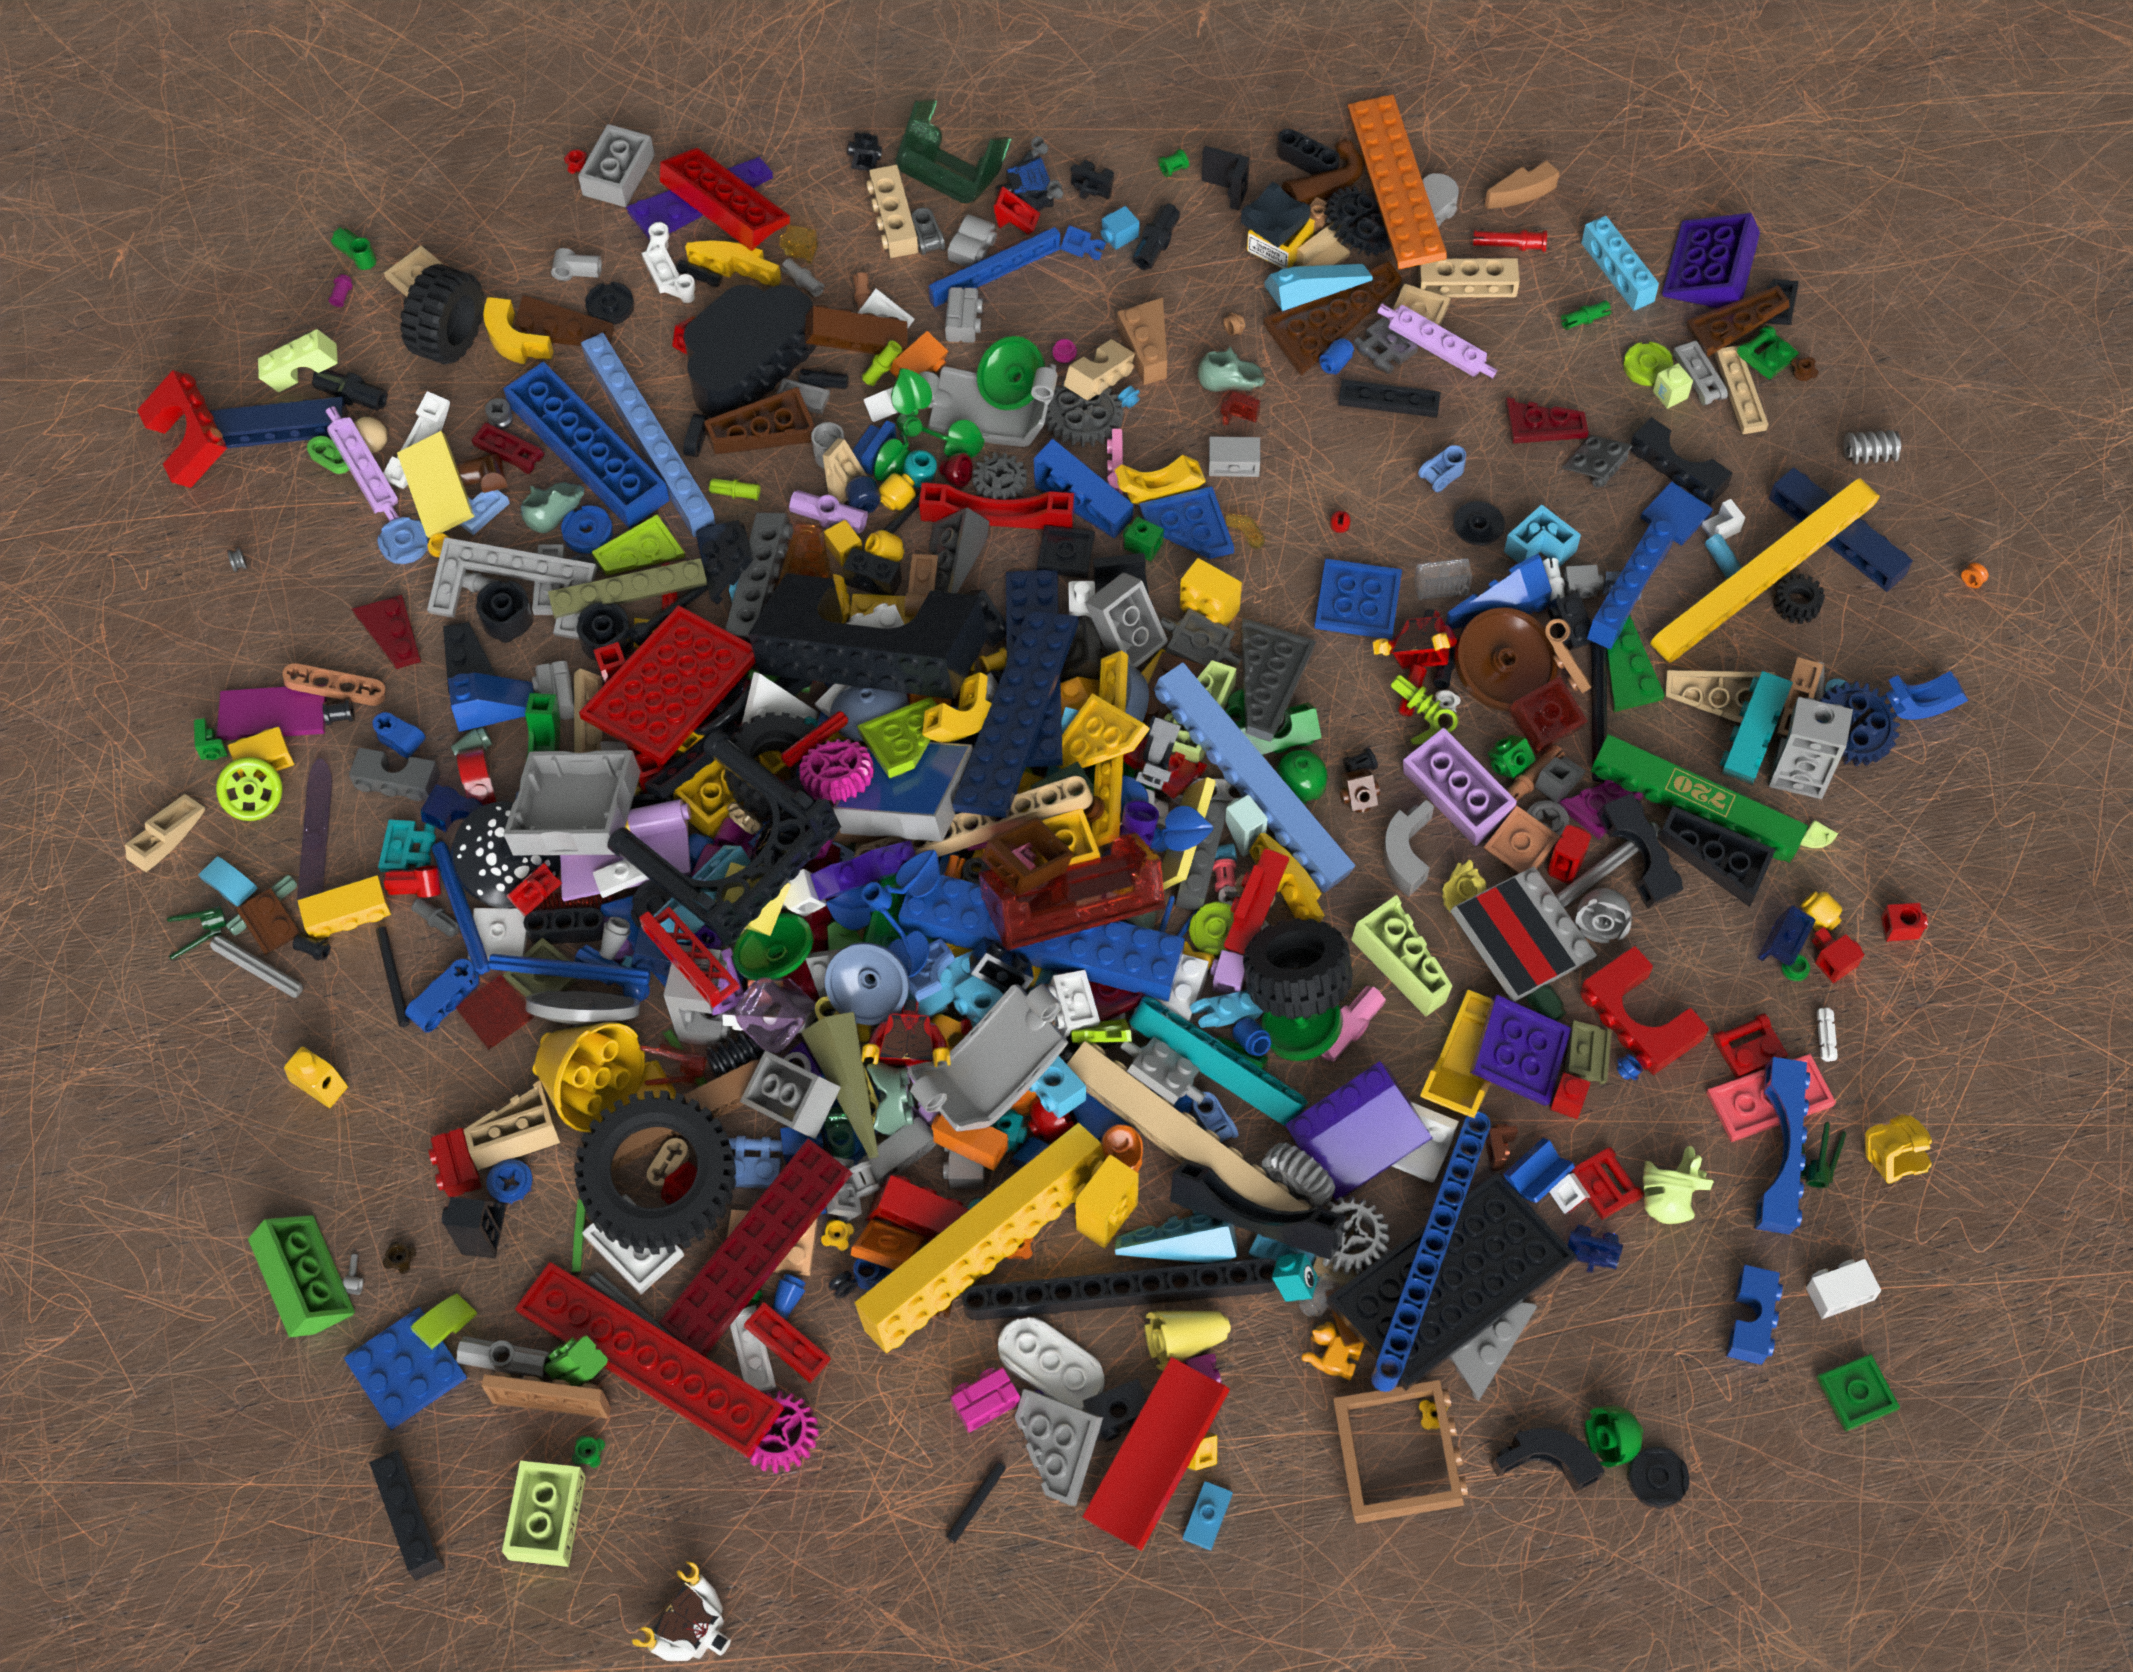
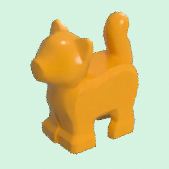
M1326 1322L1317 1326L1315 1330H1312L1313 1335L1310 1339L1321 1346H1327L1328 1349L1322 1358H1319L1314 1353L1305 1352L1302 1354L1301 1359L1305 1362H1310L1314 1367L1328 1375L1341 1376L1351 1381L1356 1364L1348 1363L1347 1358L1358 1361L1364 1344L1361 1342L1345 1347L1333 1323Z

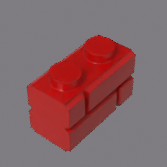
M1566 825L1561 838H1559L1554 848L1547 871L1549 876L1568 885L1573 883L1584 862L1592 837L1585 829Z
M464 1128L432 1137L433 1148L428 1149L432 1165H438L440 1173L435 1174V1179L439 1190H445L448 1197H456L465 1192L481 1189L480 1177L469 1153Z

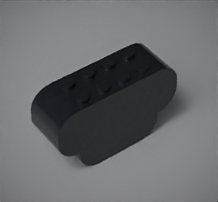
M737 285L725 291L686 326L684 342L688 356L687 370L694 402L699 410L710 418H714L755 403L766 393L771 392L784 377H788L795 367L809 358L817 345L805 343V316L813 307V303L807 295L797 288L788 285L774 286L765 292L752 285Z

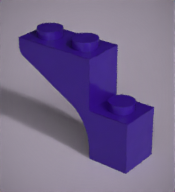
M911 840L873 849L852 860L827 866L810 876L818 899L821 901L839 896L868 883L897 875L902 865L915 857L916 853Z

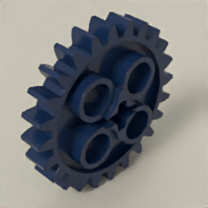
M1855 681L1851 687L1848 682H1844L1840 687L1835 685L1831 691L1828 690L1823 695V698L1819 700V702L1839 704L1845 708L1853 709L1850 726L1867 709L1872 711L1865 720L1848 734L1847 745L1842 755L1844 757V764H1847L1851 759H1853L1854 766H1858L1862 761L1865 766H1868L1872 760L1875 763L1878 762L1882 757L1890 753V750L1896 745L1893 740L1900 735L1894 731L1900 726V723L1893 722L1897 714L1890 712L1892 708L1891 703L1885 704L1884 702L1887 695L1877 696L1878 688L1872 692L1869 691L1868 683L1860 688L1858 681ZM1852 702L1857 704L1859 710L1853 707ZM1871 721L1878 726V729L1872 726ZM1853 737L1858 739L1861 745L1855 743Z

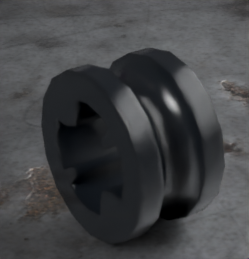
M850 1271L840 1273L828 1284L830 1290H835L834 1296L837 1299L849 1295L858 1286L855 1279L851 1280L852 1274Z

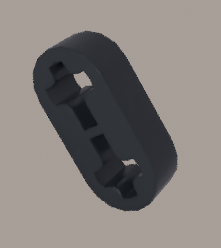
M693 414L684 440L683 452L685 456L698 458L706 437L704 421L708 420L707 415Z

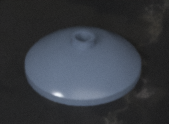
M848 686L834 699L830 709V717L836 712L842 711L848 717V724L839 730L838 733L848 739L864 742L858 733L857 725L910 705L909 698L906 693Z
M855 943L840 950L829 963L825 974V989L829 1001L840 1014L854 1012L856 1023L876 1025L887 1021L889 1014H898L902 1009L909 993V978L903 963L892 951L874 943ZM867 974L874 975L876 980H869Z

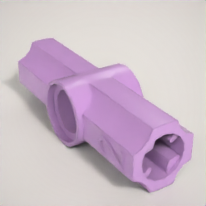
M797 490L791 496L790 512L818 520L821 526L825 528H830L846 520L854 532L861 533L864 531L868 518L867 511L838 503L836 497L832 495L819 497Z

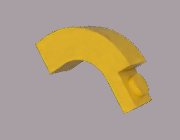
M487 297L483 314L489 339L499 354L508 360L520 364H526L527 357L552 359L554 351L550 336L525 334L514 330L512 325L515 312L511 300Z
M1181 455L1167 467L1154 472H1139L1123 464L1115 469L1118 486L1122 491L1127 492L1131 503L1138 505L1139 503L1194 491L1206 482L1198 461L1185 455Z
M979 672L965 678L960 690L958 710L945 703L925 710L922 735L940 743H951L979 732L992 703L985 700L988 676Z

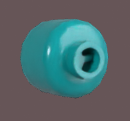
M925 450L912 451L905 459L903 474L905 473L915 482L914 487L921 488L922 483H932L937 470V461L931 453Z

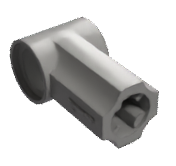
M559 248L555 251L551 274L555 279L561 281H568L572 276L598 278L601 276L602 271L601 256L577 255L570 249Z

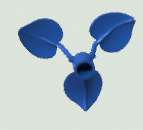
M1122 776L1120 821H1122L1124 807L1130 801L1139 800L1149 803L1146 788L1129 776ZM1178 806L1168 813L1165 819L1166 828L1161 830L1156 827L1152 846L1145 852L1149 853L1151 849L1156 852H1164L1168 848L1173 851L1188 850L1202 842L1212 832L1214 827L1192 807ZM1111 848L1100 857V866L1104 863H1114L1121 868L1122 878L1119 893L1130 889L1139 877V865L1134 858L1129 857V855L1138 852L1126 850L1123 854L1120 850Z
M929 850L916 855L903 864L896 876V882L902 888H892L890 885H886L883 888L879 883L871 882L866 886L858 887L826 902L833 918L841 926L852 931L866 927L871 920V912L875 910L880 911L901 936V939L894 940L887 949L892 951L901 960L907 971L908 978L914 977L923 969L928 960L930 948L927 938L921 932L914 931L906 936L905 932L887 910L892 904L891 893L905 894L908 891L910 895L916 898L931 893L937 886L940 877L938 854L935 850Z

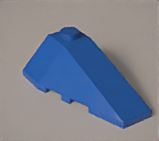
M1539 554L1509 569L1511 574L1499 583L1496 579L1490 582L1489 587L1482 595L1473 594L1447 613L1445 625L1450 626L1451 629L1465 627L1480 613L1494 608H1512L1527 614L1543 611L1548 606L1552 589Z

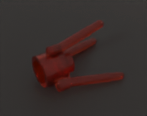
M660 1044L661 1049L644 1045L639 1047L641 1051L681 1061L680 1072L685 1073V1076L646 1080L645 1085L647 1086L680 1082L695 1083L696 1078H703L706 1056L690 1053L666 1044Z

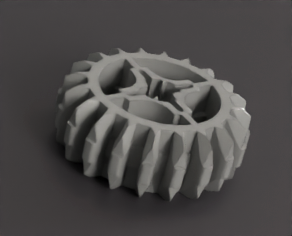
M1278 1143L1265 1154L1261 1167L1266 1172V1177L1274 1183L1278 1181L1290 1190L1289 1194L1296 1200L1303 1199L1313 1208L1323 1207L1330 1201L1331 1196L1335 1192L1333 1179L1321 1167V1164L1317 1163L1313 1157L1307 1155L1305 1151H1301L1296 1146H1291L1288 1143Z
M1353 1196L1350 1197L1349 1203H1345L1342 1197L1338 1198V1206L1331 1201L1327 1203L1328 1210L1351 1217L1344 1224L1342 1244L1339 1250L1336 1251L1330 1260L1326 1258L1323 1260L1324 1267L1328 1266L1331 1262L1334 1264V1273L1339 1270V1267H1343L1346 1276L1349 1275L1350 1268H1354L1356 1274L1359 1275L1362 1271V1266L1367 1269L1372 1265V1262L1375 1263L1381 1259L1380 1254H1386L1387 1247L1384 1244L1389 1243V1235L1385 1234L1388 1231V1225L1382 1223L1384 1220L1383 1214L1374 1215L1376 1212L1375 1205L1370 1206L1368 1209L1365 1208V1199L1360 1201V1205L1355 1204ZM1361 1221L1369 1227L1373 1238L1368 1237V1233L1361 1230L1359 1226ZM1354 1227V1235H1352V1237L1348 1239V1242L1345 1245V1236H1347L1348 1233H1350L1352 1228ZM1353 1249H1359L1362 1251L1364 1249H1367L1359 1254H1348Z

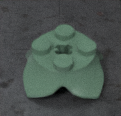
M879 1061L878 1064L873 1062L867 1065V1070L872 1076L877 1090L880 1089L881 1098L873 1128L886 1137H890L901 1127L914 1124L912 1107L915 1106V1099L910 1092L911 1090H908L907 1084H910V1077L907 1073L908 1068H895Z

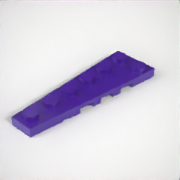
M760 157L728 168L730 172L752 188L773 178L772 171ZM671 190L645 200H639L626 207L629 216L650 241L649 228L654 223H664L668 227L670 234L704 216Z

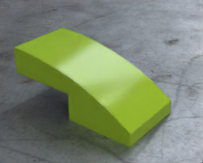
M456 1293L428 1311L411 1325V1329L427 1346L433 1349L452 1331L456 1334L477 1315V1312Z

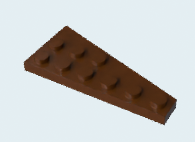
M1389 261L1368 270L1372 275V281L1284 311L1281 310L1264 318L1263 325L1301 376L1319 360L1320 356L1333 341L1343 338L1401 284L1402 277Z

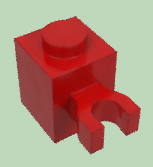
M1825 927L1815 932L1814 935L1816 937L1811 941L1821 950L1815 964L1832 983H1835L1857 968L1865 955L1860 945L1856 941L1851 940L1847 934L1834 941Z

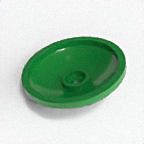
M1019 336L1005 337L992 344L982 356L977 370L978 389L984 400L991 406L1004 411L1017 410L1029 404L1034 399L1031 391L1035 372L1038 368L1045 367L1041 351L1033 342Z
M781 913L778 915L770 936L746 929L741 934L733 949L734 965L741 975L750 980L770 981L782 978L796 970L807 958L813 945V932L809 924L802 917Z

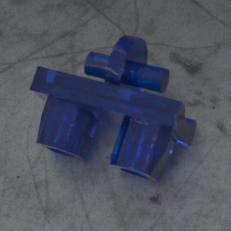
M1577 1225L1575 1231H1571L1567 1245L1577 1255V1261L1587 1263L1586 1272L1592 1273L1595 1265L1603 1268H1617L1623 1250V1244H1619V1236L1617 1234L1603 1233L1602 1239L1591 1236L1592 1230L1583 1225Z

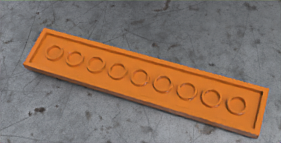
M1394 94L1348 104L1349 116L1398 269L1447 259L1446 250Z

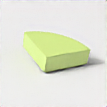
M1814 820L1806 831L1801 845L1809 848H1821L1832 843L1838 833Z

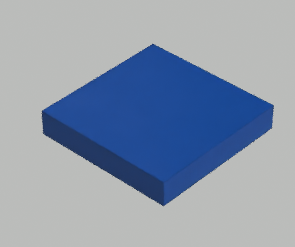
M1671 481L1642 512L1640 519L1650 525L1653 518L1657 516L1679 526L1674 541L1682 546L1702 525L1703 521L1712 514L1713 508Z

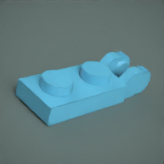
M1248 990L1200 999L1190 1005L1192 1014L1208 1013L1198 1021L1201 1028L1238 1023L1244 1018L1257 1019L1263 1013L1262 1009L1250 999Z

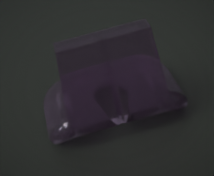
M764 977L753 982L738 1001L735 1007V1018L741 1029L763 1050L777 1053L784 1050L804 1026L807 1019L806 1015L815 1009L816 1003L806 993H803V990L790 978L772 980ZM777 1001L782 1008L776 1022L773 1025L765 1023L763 1013Z

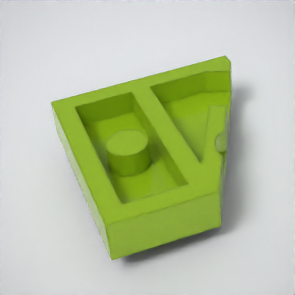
M1125 1018L1101 1021L1098 1026L1072 1030L1070 1032L1072 1042L1078 1043V1045H1082L1084 1041L1090 1045L1095 1042L1132 1041L1130 1028Z

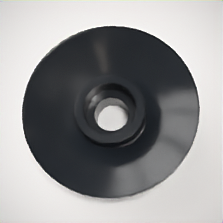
M1474 501L1464 504L1456 511L1453 526L1457 535L1465 542L1473 545H1488L1501 537L1505 521L1499 509L1492 504Z

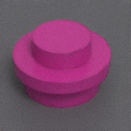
M1061 339L1053 346L1052 355L1056 361L1068 363L1075 359L1077 349L1072 341Z

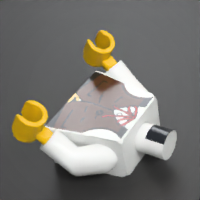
M686 1561L691 1566V1573L688 1576H684L680 1570L677 1571V1575L681 1579L690 1582V1585L684 1583L653 1630L647 1627L638 1628V1630L645 1633L646 1638L644 1642L638 1639L632 1640L635 1646H648L649 1651L667 1661H688L692 1657L700 1659L707 1648L721 1656L731 1642V1639L719 1632L724 1624L721 1616L723 1607L715 1589L702 1575H698V1567L690 1561Z

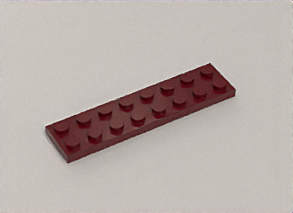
M807 1139L659 1323L686 1346L705 1357L853 1173L810 1139Z

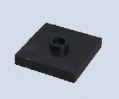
M1045 525L1037 570L1057 571L1058 575L1087 579L1095 531Z

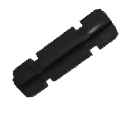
M679 260L676 270L678 273L691 275L694 279L705 282L713 287H719L721 284L722 276L685 260Z

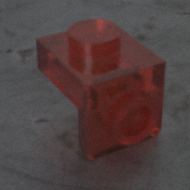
M1232 391L1229 400H1224L1220 414L1223 415V424L1228 426L1232 416L1256 423L1260 415L1261 400Z

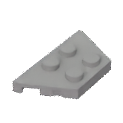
M1521 1302L1449 1358L1455 1364L1456 1371L1460 1377L1465 1379L1473 1392V1397L1477 1401H1480L1537 1308L1536 1305Z

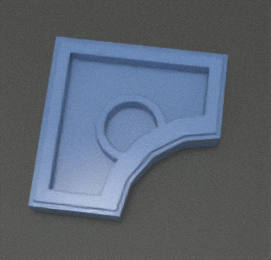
M942 938L929 944V956L925 966L917 975L909 978V991L917 1002L942 990L940 983L941 974L948 965L955 961L953 953Z

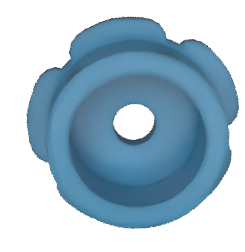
M1133 386L1124 389L1117 397L1118 401H1122V408L1125 406L1128 408L1133 407L1140 400L1137 396L1140 391L1139 389L1135 390Z

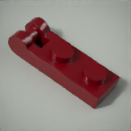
M486 422L471 440L473 446L491 455H499L502 460L518 467L526 474H531L535 469L534 464L540 462L545 456L539 447ZM524 453L529 455L527 458L522 457Z

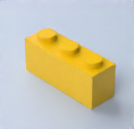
M378 875L297 900L304 928L309 937L313 939H323L332 933L352 930L358 925L367 922H377L391 915L384 887Z

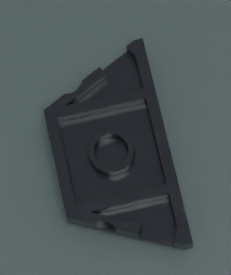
M739 520L695 531L710 599L717 605L723 600L720 594L728 584L734 586L741 573L753 561L745 525Z

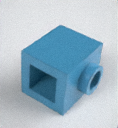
M1124 206L1102 218L1101 236L1106 243H1110L1117 250L1139 237V220Z

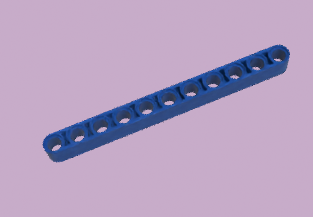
M1478 1111L1475 1118L1470 1116L1465 1118L1371 1375L1372 1384L1380 1391L1388 1392L1395 1389L1405 1368L1490 1129V1119L1482 1112ZM1462 1150L1469 1152L1471 1155L1465 1154ZM1454 1174H1459L1462 1178H1458ZM1445 1197L1453 1199L1454 1202L1446 1200ZM1436 1221L1443 1222L1446 1226H1441ZM1427 1245L1434 1246L1437 1250H1432ZM1420 1269H1421V1270H1424V1271H1426L1429 1275H1424V1274L1420 1273L1418 1270H1420ZM1409 1294L1418 1296L1420 1300L1411 1298ZM1400 1319H1406L1411 1325H1405ZM1391 1344L1400 1346L1402 1350H1395ZM1381 1370H1388L1393 1376H1386Z

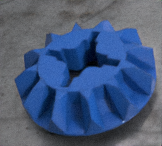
M515 1159L504 1160L497 1163L490 1170L486 1181L487 1189L490 1195L499 1203L507 1202L512 1205L514 1201L523 1200L524 1196L531 1191L533 1177L525 1163ZM513 1176L518 1185H510L506 1189V1184L502 1179L510 1180Z

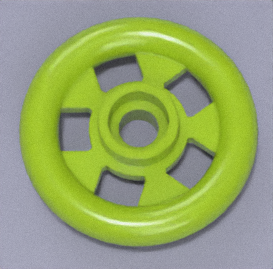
M244 757L232 761L221 771L216 783V794L222 808L232 817L243 821H256L270 815L279 805L283 791L281 778L275 768L268 762L255 757ZM242 769L246 776L236 782L232 775ZM257 769L267 776L263 782L253 776ZM251 784L254 787V792L246 794L244 791L245 785ZM234 787L238 799L231 801L227 789ZM263 788L271 790V796L268 801L260 799L263 794ZM243 802H255V810H243Z

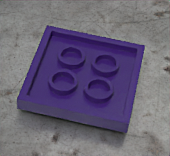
M1495 995L1490 1003L1470 1073L1546 1106L1551 1101L1571 1028L1506 998Z

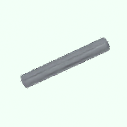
M217 935L210 942L212 950L291 997L297 998L303 991V986L300 982L224 937Z

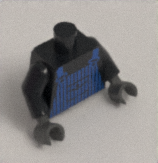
M1036 136L1031 142L1033 150H1029L1020 161L1007 169V183L995 186V190L998 196L1000 188L1004 186L1039 212L1043 208L1053 207L1054 198H1062L1063 191L1061 190L1062 184L1058 180H1052L1051 182L1049 180L1042 157H1038V154L1043 155L1048 152V145L1044 143L1042 137Z

